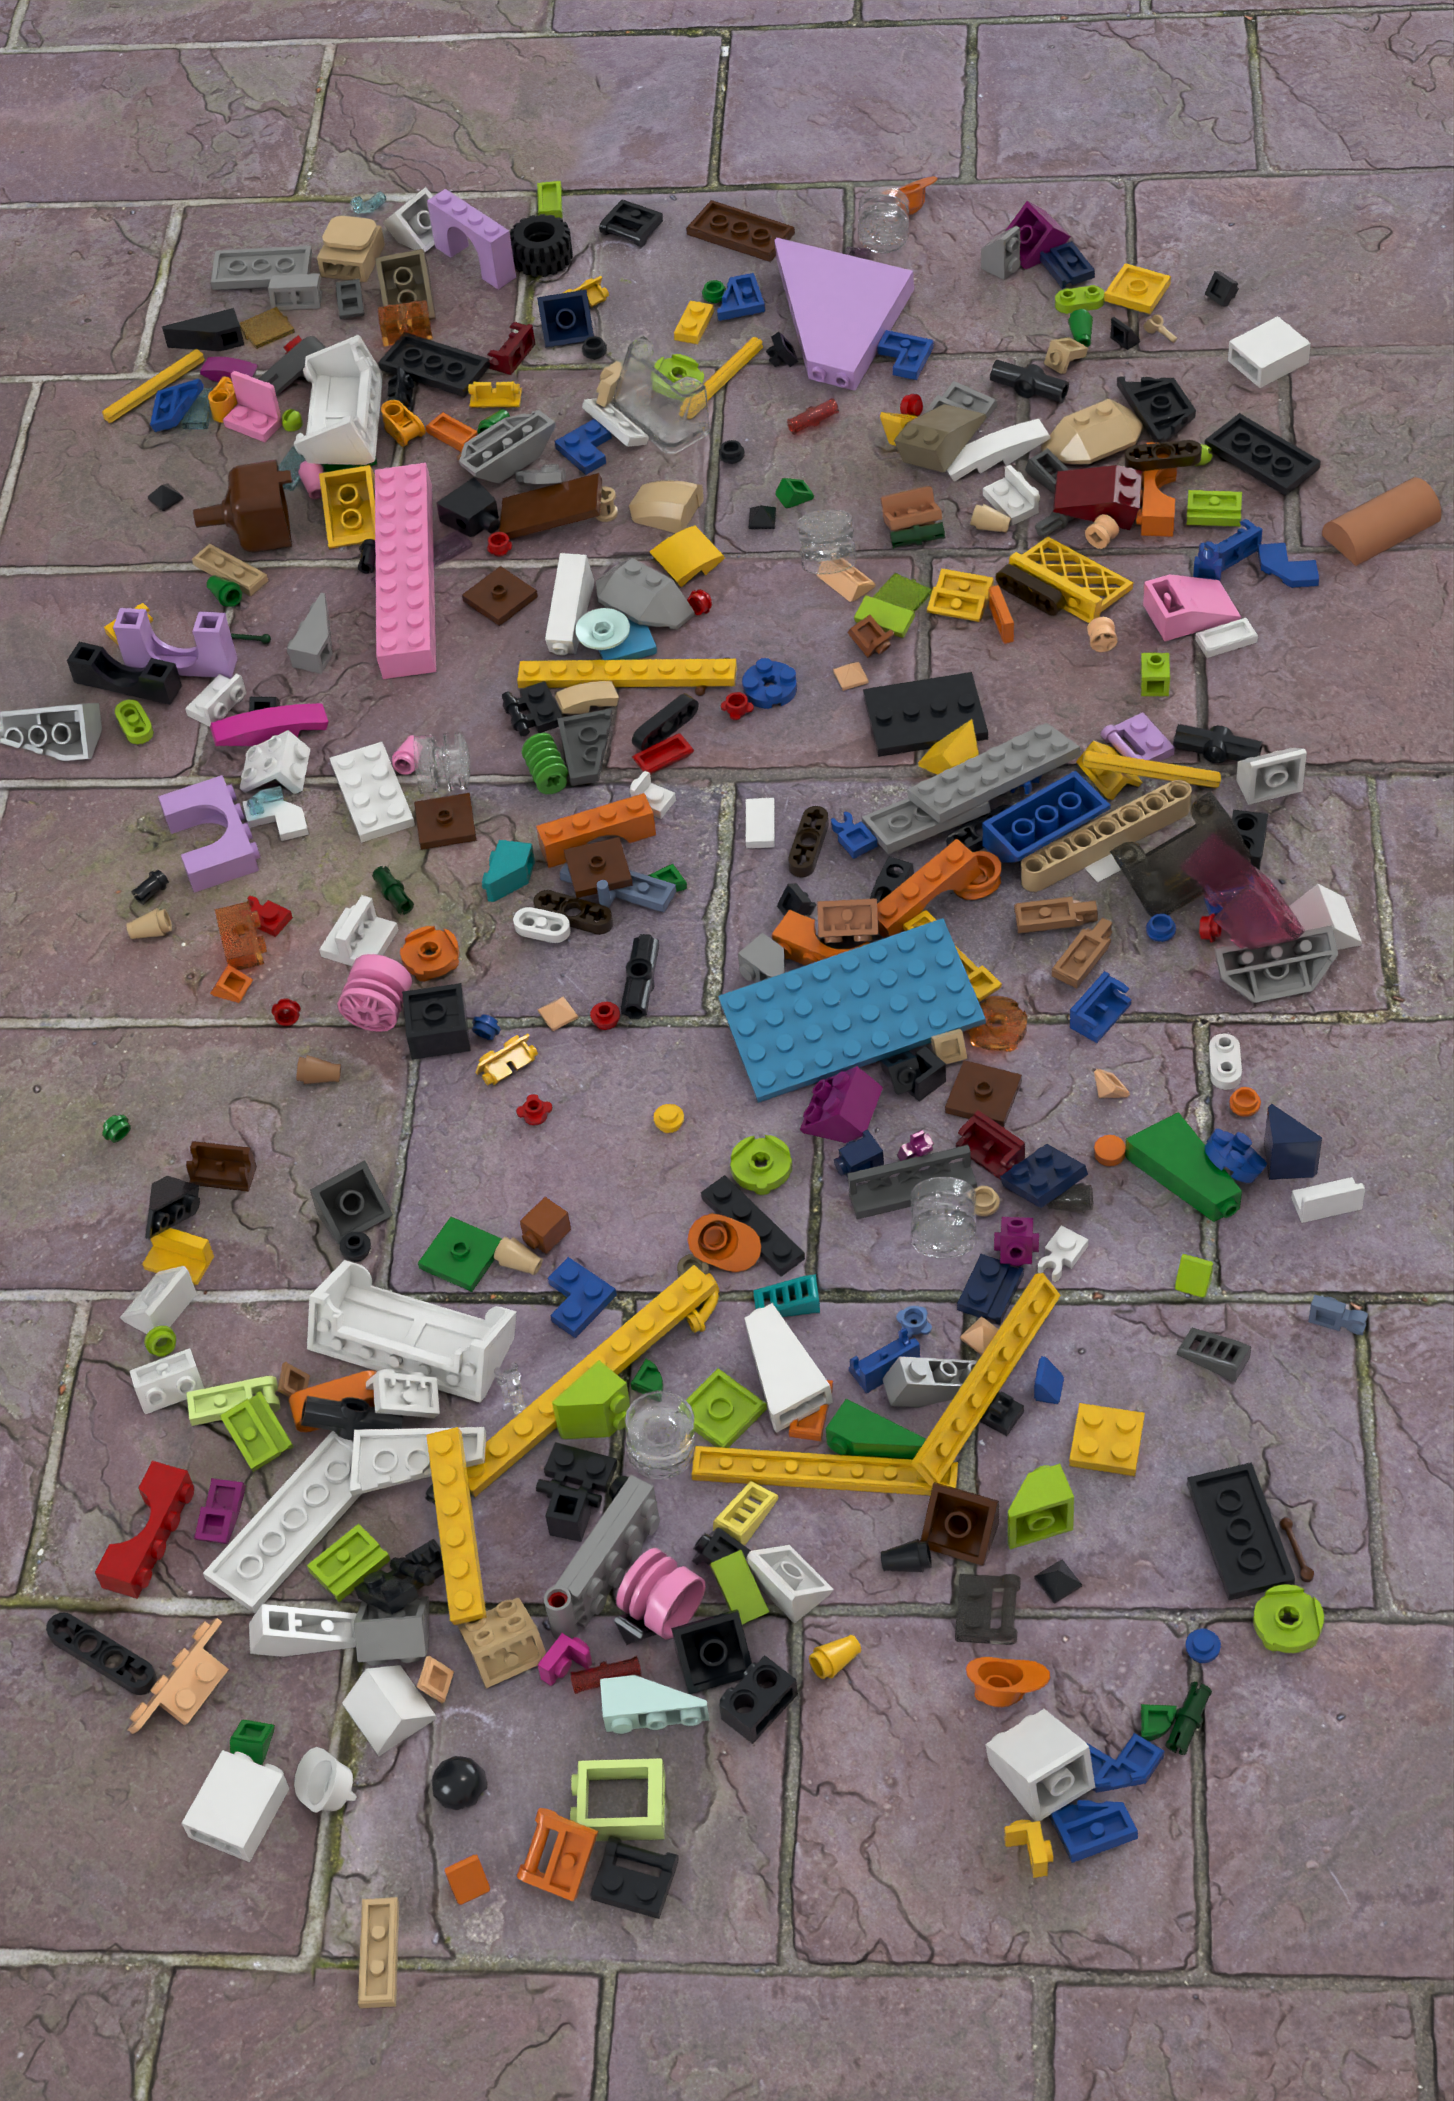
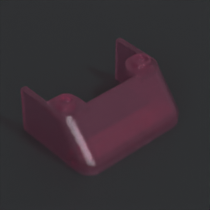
M1214 832L1180 865L1182 870L1202 885L1206 891L1203 896L1211 905L1216 907L1219 904L1223 907L1213 920L1231 934L1230 939L1240 949L1247 947L1252 950L1295 941L1305 932V929L1271 880Z

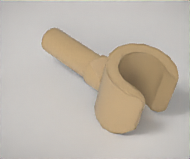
M1154 315L1144 323V329L1148 333L1153 334L1158 331L1171 342H1176L1177 337L1163 326L1162 316Z

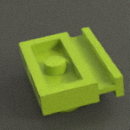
M1188 490L1186 525L1240 527L1242 492Z
M261 1391L257 1392V1395L249 1400L247 1398L220 1415L253 1472L282 1455L281 1453L287 1449L294 1447Z
M358 1523L311 1561L307 1568L321 1585L340 1602L354 1591L356 1586L364 1582V1578L367 1575L377 1572L391 1559L389 1554Z

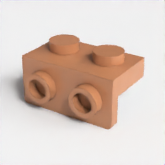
M931 486L881 497L884 523L891 531L910 529L911 526L917 524L920 526L931 525L937 520H942V512L940 507L934 502Z

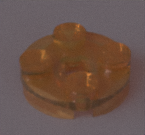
M990 996L985 998V1002L981 1003L980 1006L986 1018V1024L967 1030L972 1045L991 1051H1014L1027 1032V1015L1025 1011L1018 1007L1016 1001L1008 997ZM995 1020H1000L1002 1026L994 1027L990 1024H994Z

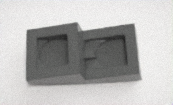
M360 279L335 282L340 319L364 316Z

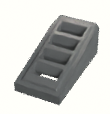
M1048 448L1030 458L1025 469L1032 478L1053 493H1055L1057 472L1069 470Z
M1193 1327L1177 1350L1178 1356L1233 1382H1236L1251 1354V1346ZM1195 1340L1200 1341L1196 1350L1190 1349ZM1207 1345L1211 1347L1208 1354L1202 1353ZM1218 1350L1223 1352L1220 1358L1215 1357ZM1228 1356L1234 1357L1232 1361L1226 1359Z

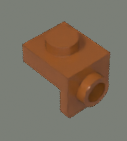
M871 615L858 622L847 632L867 658L875 652L880 655L891 646L889 641L895 634L892 630L885 633Z

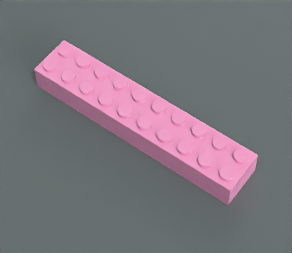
M420 463L375 470L377 661L383 679L436 672L432 484L427 464Z

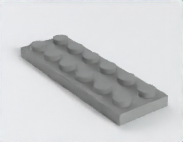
M1045 723L974 758H970L951 769L944 770L930 779L921 781L919 784L907 789L908 799L941 824L1080 757V746L1048 723Z

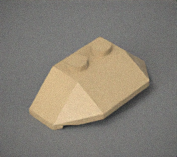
M1107 399L1065 416L1050 434L1051 438L1041 445V451L1048 448L1062 463L1091 464L1136 445L1144 426L1131 409L1111 399Z

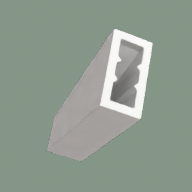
M560 553L545 637L549 652L557 655L576 654L579 640L576 636V624L587 613L594 587V578L587 555Z
M773 1303L764 1308L754 1310L749 1316L744 1318L772 1426L776 1433L790 1426L792 1421L796 1419L800 1421L820 1410L822 1405L833 1403L830 1384Z

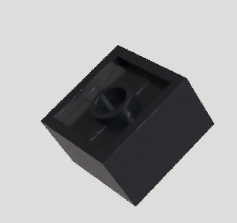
M461 983L402 992L406 1037L412 1060L471 1051L466 1003Z

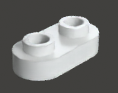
M526 907L517 911L513 918L516 932L523 937L559 943L566 940L571 932L568 918L560 913Z
M1218 1034L1209 1043L1210 1079L1217 1088L1223 1090L1233 1089L1241 1081L1240 1043L1237 1038L1230 1034Z

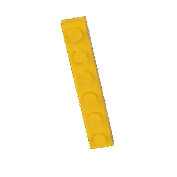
M455 1427L427 1434L426 1436L450 1621L453 1625L487 1618L462 1431Z

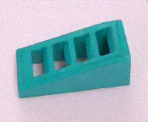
M816 1274L798 1277L753 1290L755 1309L764 1308V1299L770 1298V1302L773 1303L782 1317L820 1313ZM808 1293L807 1297L802 1298V1294ZM789 1295H795L796 1300L790 1301ZM783 1296V1303L777 1305L776 1297Z

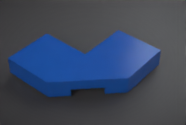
M1285 543L1258 544L1257 552L1261 571L1268 575L1274 574L1283 580L1282 583L1291 588L1319 586L1316 560L1288 562Z
M1135 1733L1116 1760L1086 1743L1090 1749L1095 1788L1091 1790L1098 1793L1146 1784L1163 1759L1165 1751Z

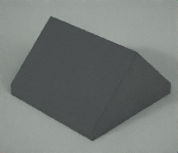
M365 1160L310 1189L317 1215L338 1245L348 1233L363 1232L393 1215Z

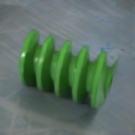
M538 733L531 736L523 744L521 751L537 789L543 794L560 792L567 784L568 769L564 765V760L557 750L553 737L548 733Z

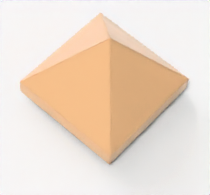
M859 662L833 669L843 691L869 683Z
M564 997L538 1009V1013L552 1031L578 1019V1015Z
M1101 1069L1094 1071L1099 1098H1127L1130 1095L1128 1089L1113 1073Z
M981 1316L960 1336V1339L982 1356L999 1329Z
M427 1656L417 1688L440 1703H444L454 1671L431 1656Z

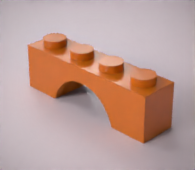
M1164 453L1156 455L1159 458L1169 457L1168 454ZM1177 468L1142 471L1141 488H1144V490H1141L1140 506L1143 507L1139 508L1136 518V524L1141 525V536L1173 537L1175 498L1163 494L1159 488L1176 481Z
M645 793L536 826L540 849L548 868L566 863L564 849L586 845L588 842L601 836L616 835L632 843L656 835L654 814Z
M958 839L954 840L877 904L878 933L883 938H887L904 932L903 924L920 914L934 897L947 890L962 891L981 875L976 855Z
M788 910L772 933V940L784 948L785 959H791L804 966L870 943L866 941L851 949L828 947L816 937L815 920Z

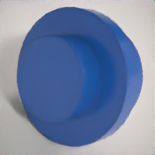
M1156 914L1148 921L1146 933L1152 940L1158 942L1168 941L1174 937L1176 925L1170 916Z
M482 1014L481 1017H474L472 1020L473 1033L487 1040H493L495 1035H499L501 1028L497 1025L498 1021L489 1015Z
M1208 1629L1194 1630L1186 1639V1651L1198 1663L1213 1661L1220 1653V1640L1214 1632Z

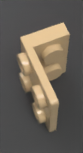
M520 1598L502 1601L495 1608L486 1611L487 1618L457 1625L473 1655L486 1689L538 1666V1663L546 1654L538 1629Z

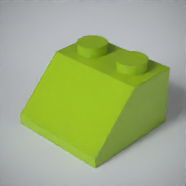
M600 1360L552 1402L559 1436L563 1439L610 1437L617 1430L625 1428L632 1417L627 1383Z
M1060 1463L1053 1466L1043 1465L1027 1474L1008 1510V1546L1010 1550L1073 1530L1074 1495Z

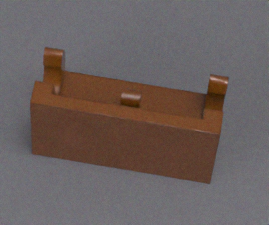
M192 1141L190 1151L193 1159L192 1161H186L190 1183L204 1187L249 1192L257 1168L250 1147Z

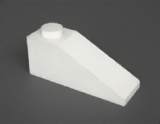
M261 1604L249 1623L250 1654L285 1657L356 1647L354 1620L357 1613Z

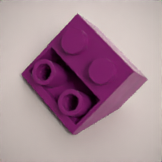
M858 1066L847 1071H841L837 1075L825 1080H820L813 1088V1096L809 1106L804 1111V1120L800 1131L804 1134L843 1143L862 1137V1132L868 1129L883 1087Z

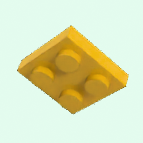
M1125 263L1105 291L1104 301L1151 314L1170 286L1171 276Z
M1079 1403L1069 1466L1135 1476L1145 1413Z

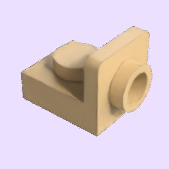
M1070 337L1051 340L1044 364L1060 374H1064L1070 361L1086 357L1088 347Z

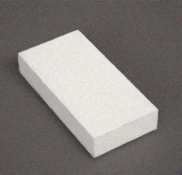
M1243 618L1196 633L1195 640L1206 658L1257 643L1258 635L1248 619Z
M774 798L746 799V848L775 847Z

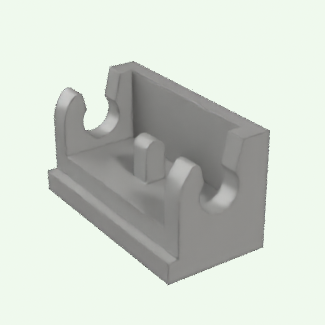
M320 273L272 275L268 287L272 310L320 308L322 300Z

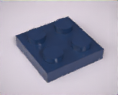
M1046 1144L1038 1148L1019 1164L1014 1165L1009 1171L1001 1175L1000 1179L1003 1187L1042 1208L1086 1177L1088 1172L1085 1164Z

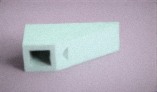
M636 1675L600 1679L602 1712L606 1732L613 1731L614 1733L624 1734L632 1731V1729L649 1728L651 1730H659L667 1725L683 1724L694 1726L702 1721H709L707 1701Z

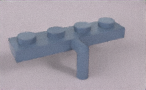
M565 863L560 871V879L572 883L567 863ZM631 870L629 871L633 886L609 891L606 880L597 882L599 904L608 908L616 897L664 913L676 893L675 884Z

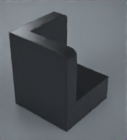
M926 1046L916 1052V1058L922 1075L915 1080V1089L907 1091L919 1102L946 1082V1063Z

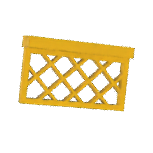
M1046 537L1022 555L1015 552L1009 557V564L1060 591L1066 600V605L1063 609L1088 623L1100 617L1102 611L1133 589L1134 582L1050 537ZM1046 548H1050L1057 553H1043ZM1045 561H1059V564H1046ZM1064 561H1074L1078 564H1065ZM1067 573H1080L1081 576H1067ZM1086 573H1096L1100 576H1086ZM1088 584H1102L1103 588H1089ZM1107 584H1117L1120 588H1108Z

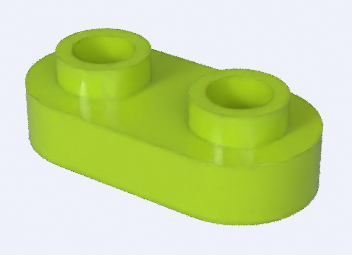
M1096 285L1063 289L1055 295V308L1059 312L1066 314L1078 309L1096 310L1104 305L1105 292Z
M125 700L115 707L117 722L130 743L144 744L153 737L152 724L138 701Z

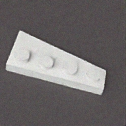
M451 1428L354 1430L350 1479L351 1495L355 1496L432 1476L426 1435ZM459 1428L462 1431L466 1467L485 1463V1428Z

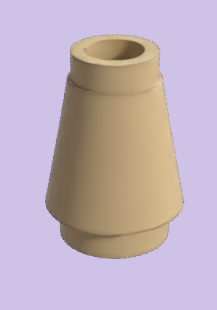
M976 504L970 525L976 526L977 530L1007 533L1011 517L986 504H983V506Z
M156 908L127 923V931L132 940L136 938L166 936V932L172 931V924L166 909L159 910Z
M504 1237L494 1253V1259L499 1261L500 1266L532 1275L537 1274L543 1262L542 1258L538 1257L537 1254L514 1237L511 1239Z

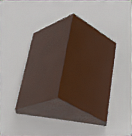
M934 1482L920 1542L928 1541L931 1551L984 1566L999 1526V1501Z

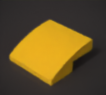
M696 525L673 534L650 551L653 558L680 587H683L700 571L707 575L725 559L724 555Z
M941 568L937 585L933 587L927 613L980 622L989 601L988 589L994 586V578Z

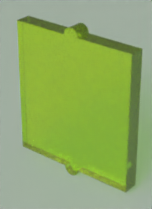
M894 573L873 598L915 612L931 595L932 589L917 583L915 579L910 580Z

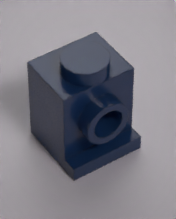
M868 1129L862 1132L863 1138L848 1142L844 1147L838 1149L839 1157L834 1159V1164L841 1176L846 1175L848 1178V1173L884 1165L883 1150Z

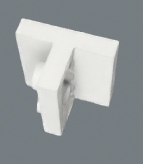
M361 895L356 905H353L351 908H345L319 949L321 957L353 966L356 958L362 955L377 954L383 956L399 930L396 922L376 917L372 898Z

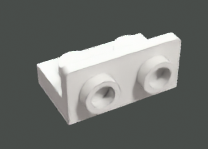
M1011 465L1005 467V478L983 488V496L997 511L1011 517L1010 524L1012 526L1039 513L1040 495L1038 490L1032 487L1024 479L1022 473L1017 472Z
M219 674L185 708L187 716L209 727L212 722L223 719L246 694L242 676L235 674L229 679Z
M190 1348L129 1371L145 1414L186 1400V1392L205 1389Z
M382 1369L366 1381V1389L374 1390L375 1413L435 1418L440 1414L437 1377L425 1376L422 1372L399 1374L395 1373V1370Z

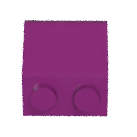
M1026 201L1005 230L1007 231L1015 226L1020 227V265L1025 269L1041 263L1040 252L1048 253L1051 248L1066 244L1071 237L1044 209L1029 201Z

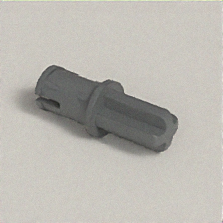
M1052 511L1050 516L1036 523L1035 529L1039 536L1045 537L1060 527L1064 529L1067 523L1075 519V517Z

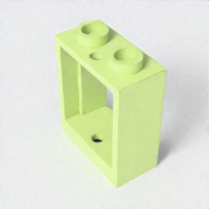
M662 1758L578 1761V1774H572L571 1778L572 1796H577V1807H571L570 1811L571 1821L599 1831L596 1841H608L610 1836L619 1838L621 1841L665 1839V1769ZM648 1779L647 1817L588 1819L589 1780Z

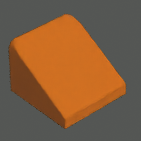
M228 964L210 994L240 1003L253 979Z
M477 1854L461 1860L444 1870L459 1905L490 1891V1885Z

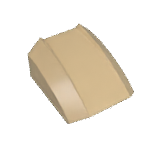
M656 481L644 484L640 487L629 505L632 520L638 524L672 533L687 528L698 507L704 501L703 487L699 484L683 481Z

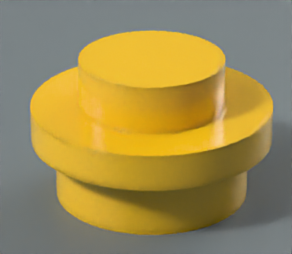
M664 1104L654 1112V1123L662 1132H676L684 1122L683 1110L675 1104Z

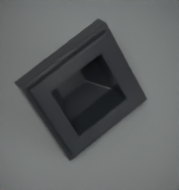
M169 484L161 485L147 496L162 511L184 499Z
M760 505L750 508L749 529H775L776 507Z
M1063 1559L1034 1576V1579L1054 1604L1082 1587L1081 1582Z
M630 1613L616 1616L614 1620L626 1645L657 1635L644 1625V1619L637 1621L630 1616Z

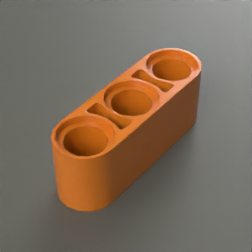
M362 1371L292 1394L289 1398V1405L296 1429L306 1433L320 1429L301 1425L302 1408L306 1396L335 1401L354 1397L366 1401L370 1407H375L374 1390L366 1389V1381L375 1375L376 1371Z

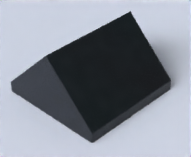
M738 1609L671 1628L675 1651L689 1694L741 1680L745 1670L752 1664Z

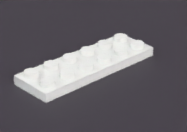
M332 1431L203 1572L205 1579L247 1609L256 1613L261 1604L267 1601L361 1496V1494L352 1496L350 1493L353 1441L343 1439Z

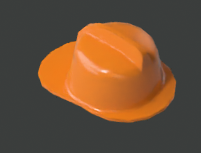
M936 176L923 178L899 189L883 192L882 196H888L895 216L911 215L922 208L925 202V187L936 182L938 178Z
M711 1213L701 1216L689 1229L687 1239L689 1249L696 1258L726 1271L740 1272L752 1267L760 1257V1238L755 1230L745 1223L721 1214Z
M980 1657L970 1661L966 1667V1674L975 1685V1698L993 1707H1009L1020 1701L1025 1693L1043 1688L1050 1680V1672L1044 1665L1029 1660Z

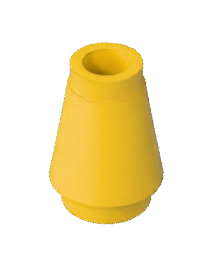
M849 1635L815 1647L813 1653L809 1655V1663L812 1670L821 1679L833 1678L856 1655L861 1653L860 1643L855 1636Z

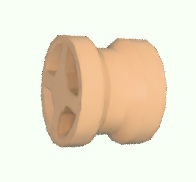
M1103 514L1098 516L1094 524L1089 525L1085 530L1088 542L1098 549L1105 548L1110 540L1114 539L1119 533V527L1115 520Z
M1098 617L1089 622L1087 631L1090 636V646L1092 649L1098 652H1106L1113 649L1117 644L1114 622L1107 617Z

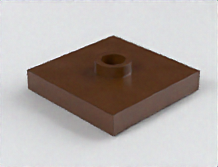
M502 566L462 594L463 602L498 626L502 625L538 597L536 589Z
M470 793L414 802L421 850L477 841Z
M620 837L564 849V856L576 898L598 894L597 882L600 880L608 882L609 891L633 886Z
M964 1060L945 1105V1113L970 1119L979 1110L1004 1127L1021 1085L1022 1075Z

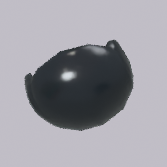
M453 1756L442 1761L434 1771L431 1780L433 1796L443 1807L453 1810H460L475 1805L481 1793L487 1790L488 1785L485 1771L473 1759L463 1756Z

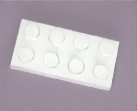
M383 742L329 758L361 843L415 826L413 816Z

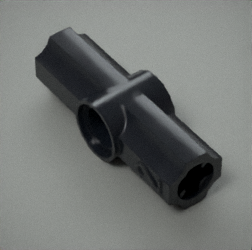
M997 359L990 373L991 381L1013 387L1016 393L1023 398H1031L1035 394L1063 403L1069 390L1068 381L1046 375L1043 369L1035 364H1029L1023 368Z
M1178 724L1173 742L1175 748L1201 753L1207 761L1217 764L1223 763L1226 759L1241 761L1250 757L1260 756L1263 741L1235 736L1230 729L1219 725L1206 730Z
M640 934L639 937L634 938L630 961L626 965L627 977L621 1013L628 1016L629 1019L640 1020L641 1017L647 1015L650 994L655 987L654 972L659 951V940L653 938L650 934Z
M306 1396L301 1416L302 1426L332 1430L339 1437L347 1440H354V1430L402 1429L403 1415L375 1413V1407H370L366 1401L354 1397L335 1401Z

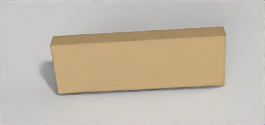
M208 544L192 558L194 566L212 576L216 575L237 583L241 591L249 596H252L268 582L267 574L212 544Z
M398 1897L362 1899L358 2005L360 2009L396 2007L399 1929Z

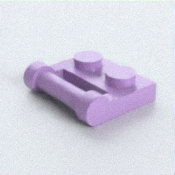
M1143 712L1115 726H1106L1100 734L1103 740L1111 743L1122 756L1160 762L1174 755L1175 747ZM1124 736L1139 754L1136 755L1121 737Z

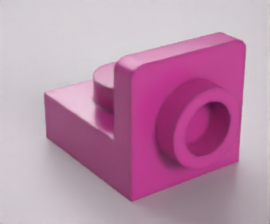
M561 1633L538 1663L541 1680L552 1686L558 1678H563L568 1673L572 1660L582 1667L589 1669L592 1665L588 1645L577 1637L571 1639Z

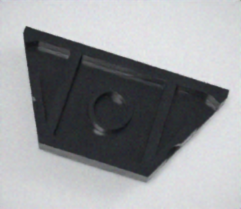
M1125 376L1117 377V387L1143 423L1154 443L1167 442L1195 418L1196 409L1175 378L1155 379L1152 377H1141V382L1125 381Z

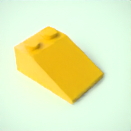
M367 465L319 473L329 549L361 544L366 539L375 540V474L371 466Z

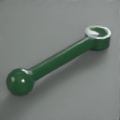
M231 633L232 639L261 641L263 644L271 642L269 634L257 636Z

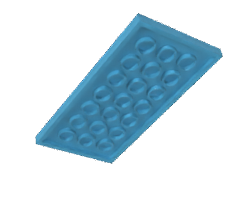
M943 918L718 996L758 1103L817 1083L822 1079L825 1080L837 1075L841 1071H847L856 1066L860 1068L931 1043V1036L956 1029H961L963 1032L986 1024L984 1013Z

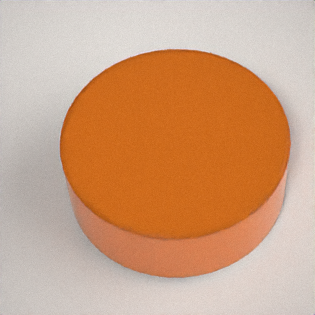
M1115 1135L1100 1137L1094 1146L1095 1159L1104 1166L1120 1164L1125 1158L1124 1141Z

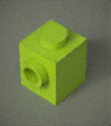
M1141 653V696H1169V653Z

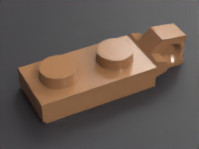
M1073 897L1014 904L1018 934L1077 927L1098 920L1096 901L1080 902L1079 900H1073Z
M1102 917L1093 930L1089 928L1087 930L1082 929L1052 968V977L1077 989L1107 951L1111 943L1109 937L1112 934L1111 925L1113 923Z

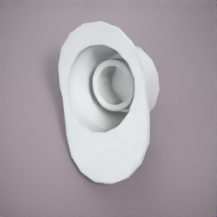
M319 1747L310 1749L303 1756L295 1774L294 1787L298 1799L315 1813L321 1810L337 1811L342 1808L346 1801H355L357 1798L351 1791L353 1774L347 1766Z

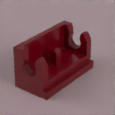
M513 322L510 328L516 329L519 332H511L508 340L499 351H489L487 355L493 357L492 360H489V369L512 375L536 345L533 325Z
M979 1110L958 1131V1134L962 1137L956 1143V1148L968 1145L971 1151V1160L998 1179L1014 1165L1019 1164L1025 1159V1142Z

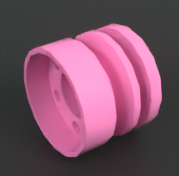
M377 954L362 955L356 958L347 978L348 982H346L338 1000L339 1012L346 1020L362 1029L376 1032L388 1031L394 1028L398 1021L399 1014L403 1008L402 992L410 990L412 985L411 975L404 966L391 958Z
M652 1548L643 1553L624 1576L618 1589L616 1605L625 1613H630V1616L637 1621L644 1619V1625L663 1639L673 1638L671 1628L688 1624L696 1613L706 1589L705 1580L685 1566L678 1567L677 1562L673 1558L667 1557L658 1548Z

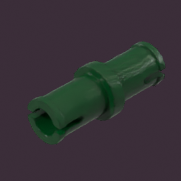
M943 522L921 527L917 524L913 525V528L891 531L892 548L911 544L920 546L922 542L945 539Z
M387 866L376 868L372 877L382 889L383 897L393 904L400 915L402 912L403 915L409 913L413 909L414 903L405 893L404 885L401 881L394 878Z
M1191 1682L1182 1708L1176 1710L1174 1715L1176 1722L1165 1744L1174 1753L1180 1748L1179 1754L1186 1755L1195 1730L1199 1729L1202 1725L1203 1718L1201 1716L1209 1696L1212 1694V1690L1202 1683L1198 1689V1682Z

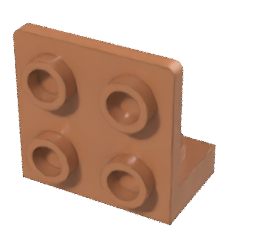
M877 899L817 901L818 937H824V943L843 942L842 936H854V942L872 941V935H878Z

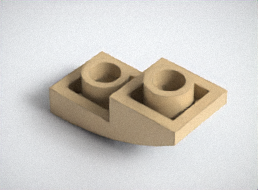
M614 362L610 366L605 367L601 372L600 383L597 387V393L599 394L596 403L603 407H606L614 398L622 370L620 362Z
M597 681L574 685L556 692L555 695L562 714L569 715L589 713L590 706L616 707L619 700L612 681Z

